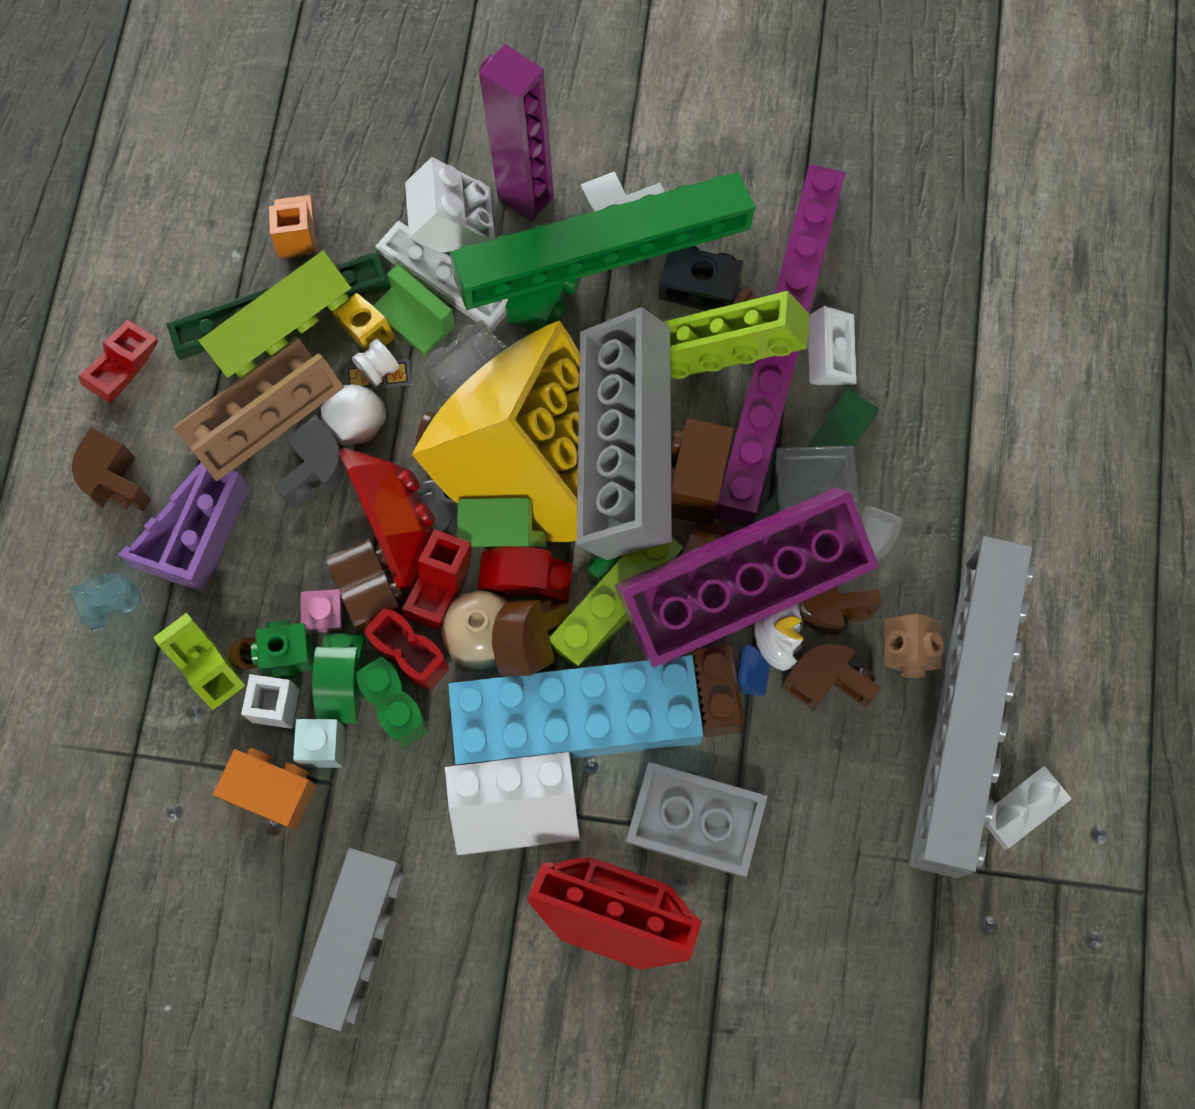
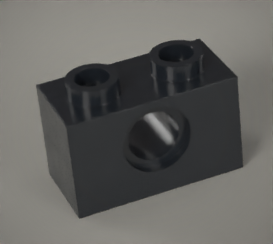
M696 246L670 252L667 254L659 281L658 299L704 311L733 305L744 261L738 260L727 253L714 254L702 251ZM705 274L709 279L698 280L694 275Z

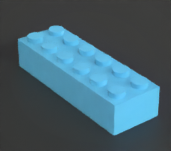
M692 655L677 657L655 668L647 661L534 673L531 676H507L448 683L456 766L569 752L570 759L701 744L703 738Z

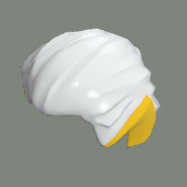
M799 603L755 622L757 646L766 661L779 670L793 669L798 663L793 655L802 648L801 642L803 641V636L798 633L801 631L800 622H802Z

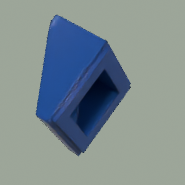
M750 645L743 647L740 655L737 673L739 692L764 696L767 689L770 664L759 650Z

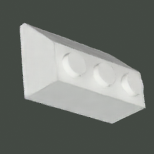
M569 752L445 767L448 806L457 855L580 840Z

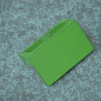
M397 264L387 274L391 289L373 307L386 318L392 329L419 352L426 355L456 326L451 308Z
M495 498L460 499L458 501L457 538L471 542V548L507 546L546 548V532L532 531L531 499Z

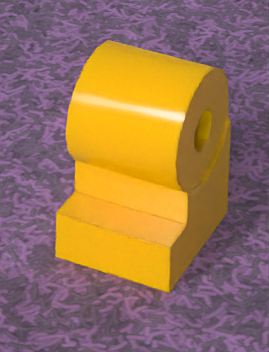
M357 293L332 312L340 326L352 337L363 352L369 349V344L375 339L379 340L384 346L395 339L386 318Z

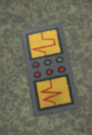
M409 359L396 360L399 369L394 373L385 374L382 377V383L377 387L371 385L355 365L345 366L346 385H359L368 389L411 385Z

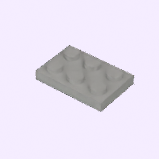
M648 762L626 843L746 878L768 796Z

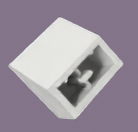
M431 157L405 182L409 239L438 253L450 252L468 244L475 245L495 239L490 187L480 180H475L456 170L453 166Z

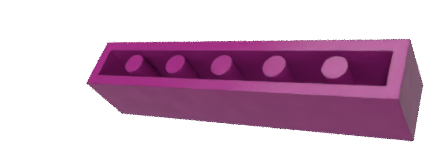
M504 43L495 54H490L485 58L479 70L496 190L500 201L532 222L554 197L544 69Z

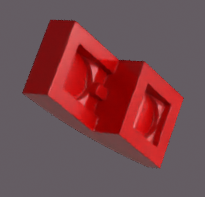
M127 320L103 342L104 353L79 375L80 384L111 403L128 386L146 363L158 344V339Z

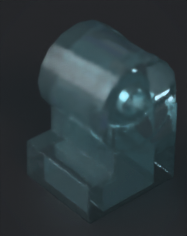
M110 573L70 587L80 622L91 631L108 626L105 616L109 614H126L135 610L141 599L139 588L120 573Z

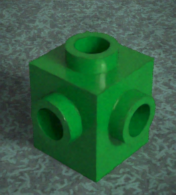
M280 620L268 623V628L256 629L257 642L251 644L252 660L254 666H259V669L267 677L292 680L297 677L296 673L313 671V638L311 630L305 623L292 624L291 621Z

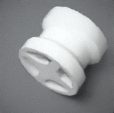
M377 339L369 344V349L366 352L357 353L352 357L355 366L374 387L382 383V377L385 374L394 373L399 369L395 358Z

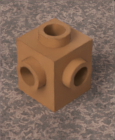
M918 613L884 619V643L882 647L884 666L901 671V676L907 678L926 676V671L942 669L944 643L941 637V621Z

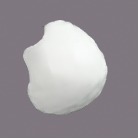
M345 385L342 390L324 402L321 407V422L330 430L337 443L341 446L361 444L372 440L386 420V409L380 397L370 389L359 385Z

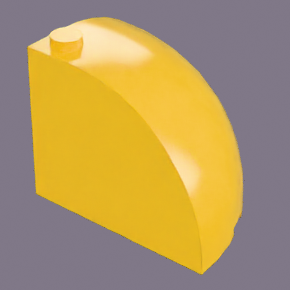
M556 321L529 334L502 351L474 373L441 407L412 453V456L434 482L457 504L460 499H531L532 531L546 532V541L549 542L577 541L580 353L562 323Z

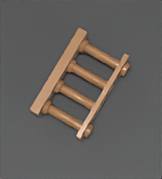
M296 337L173 427L217 482L342 390L344 386L324 357L318 353L312 358L300 339Z

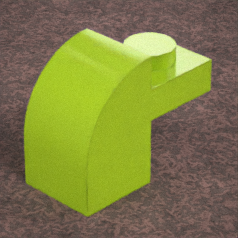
M185 613L153 637L158 646L182 671L192 689L212 710L246 686L218 646L188 613Z

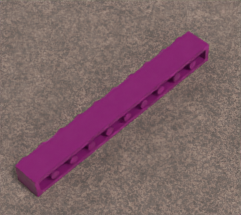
M809 164L774 293L789 291L808 313L846 172ZM799 351L791 352L787 356H773L756 360L714 518L743 526L753 524Z

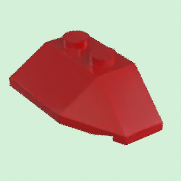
M343 448L339 450V456L344 463L390 568L397 588L411 592L419 577L418 560L434 531L432 524L435 523V517L426 503H422L417 492L420 489V484L410 469Z
M593 857L565 860L556 864L552 862L542 863L527 898V902L561 941L639 970L690 961L702 923L695 914L692 915L685 902L668 884Z

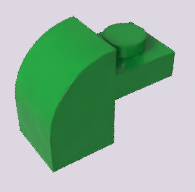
M344 633L325 635L322 647H316L312 676L313 703L316 719H337L340 723L357 724L363 695L357 684L356 672L361 669L366 649L364 635H348Z

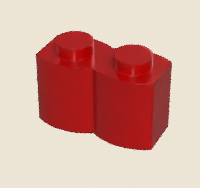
M384 608L365 628V633L377 652L385 660L399 665L407 678L416 686L431 691L449 671L448 664L436 644L422 635L415 634L407 620L397 612Z

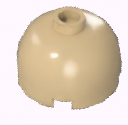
M475 590L463 593L451 602L445 613L440 632L444 648L455 663L467 670L474 671L476 669L484 670L489 668V670L497 668L492 648V630L496 616L500 609L508 603L507 600L490 591Z

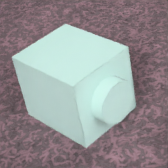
M296 719L293 760L305 768H343L346 728L337 719Z

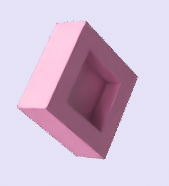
M339 589L301 592V623H305L312 633L344 631L343 599Z

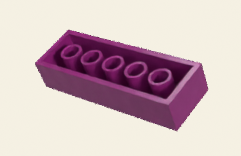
M833 488L619 582L614 587L644 658L655 668L878 568L879 565L850 491Z

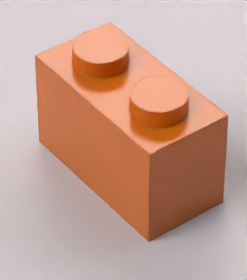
M251 747L247 754L234 749L213 795L296 831L317 786L306 779L309 772L287 762L284 769L270 764L272 756Z

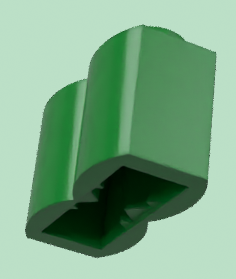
M380 657L356 672V680L361 693L373 708L377 710L381 726L396 744L405 748L428 734V725L424 714L408 695L403 680L387 660Z

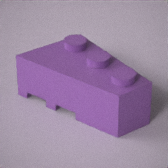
M200 463L169 497L171 499L169 504L155 519L151 517L144 525L146 529L130 547L126 545L118 556L136 570L204 593L250 487L239 472L233 470L216 482L204 465Z

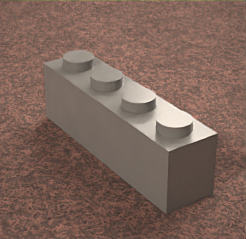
M352 848L348 849L292 1016L338 1031H348L350 1023L357 1024L364 1005V999L359 998L364 981L370 982L372 980L378 962V957L373 956L378 939H385L390 927L392 916L388 915L387 911L391 899H398L404 884L405 875L400 873L402 865Z

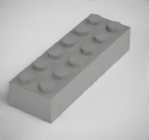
M643 307L580 332L577 546L606 560L672 542L670 326Z

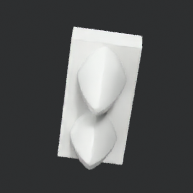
M1043 766L996 802L989 825H984L1004 850H1007L1072 798L1049 770Z

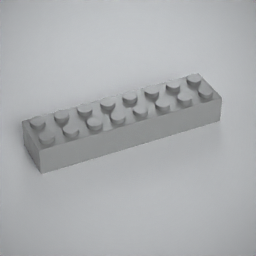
M983 536L965 559L908 867L960 878L976 872V867H981L984 863L987 843L981 841L984 824L989 825L994 810V800L988 799L991 783L997 782L1001 769V759L996 758L998 742L1002 743L1008 729V718L1003 717L1005 702L1011 701L1015 689V678L1010 677L1012 662L1016 663L1018 661L1022 648V639L1017 638L1019 623H1024L1029 608V600L1023 599L1025 586L1031 584L1035 573L1036 563L1030 561L1031 546Z

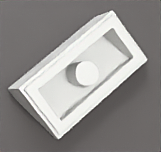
M823 306L810 314L808 351L809 382L811 384H856L854 314Z

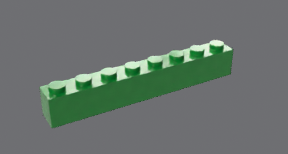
M739 172L717 175L710 180L696 184L681 185L667 192L656 195L648 194L631 202L620 205L612 204L602 210L587 214H576L566 220L551 224H540L519 233L504 234L490 241L462 246L460 249L450 251L452 274L466 310H470L751 230L755 205Z

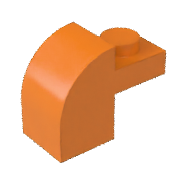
M311 195L276 199L275 205L269 206L270 236L278 257L285 259L318 254L319 241L315 230L314 204Z

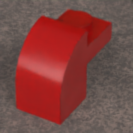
M434 529L418 560L419 577L402 609L403 617L440 630L445 613L451 602L458 598L462 592L470 566L471 542Z
M525 546L493 548L482 552L477 590L490 591L509 599L528 594L541 599L549 598L555 603L569 602L573 564L550 557L551 551Z

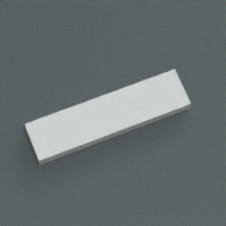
M399 220L375 246L381 256L394 265L398 264L418 282L489 332H492L507 315L505 305L508 299L466 310L452 274L451 256L445 252L438 253L409 239V227Z

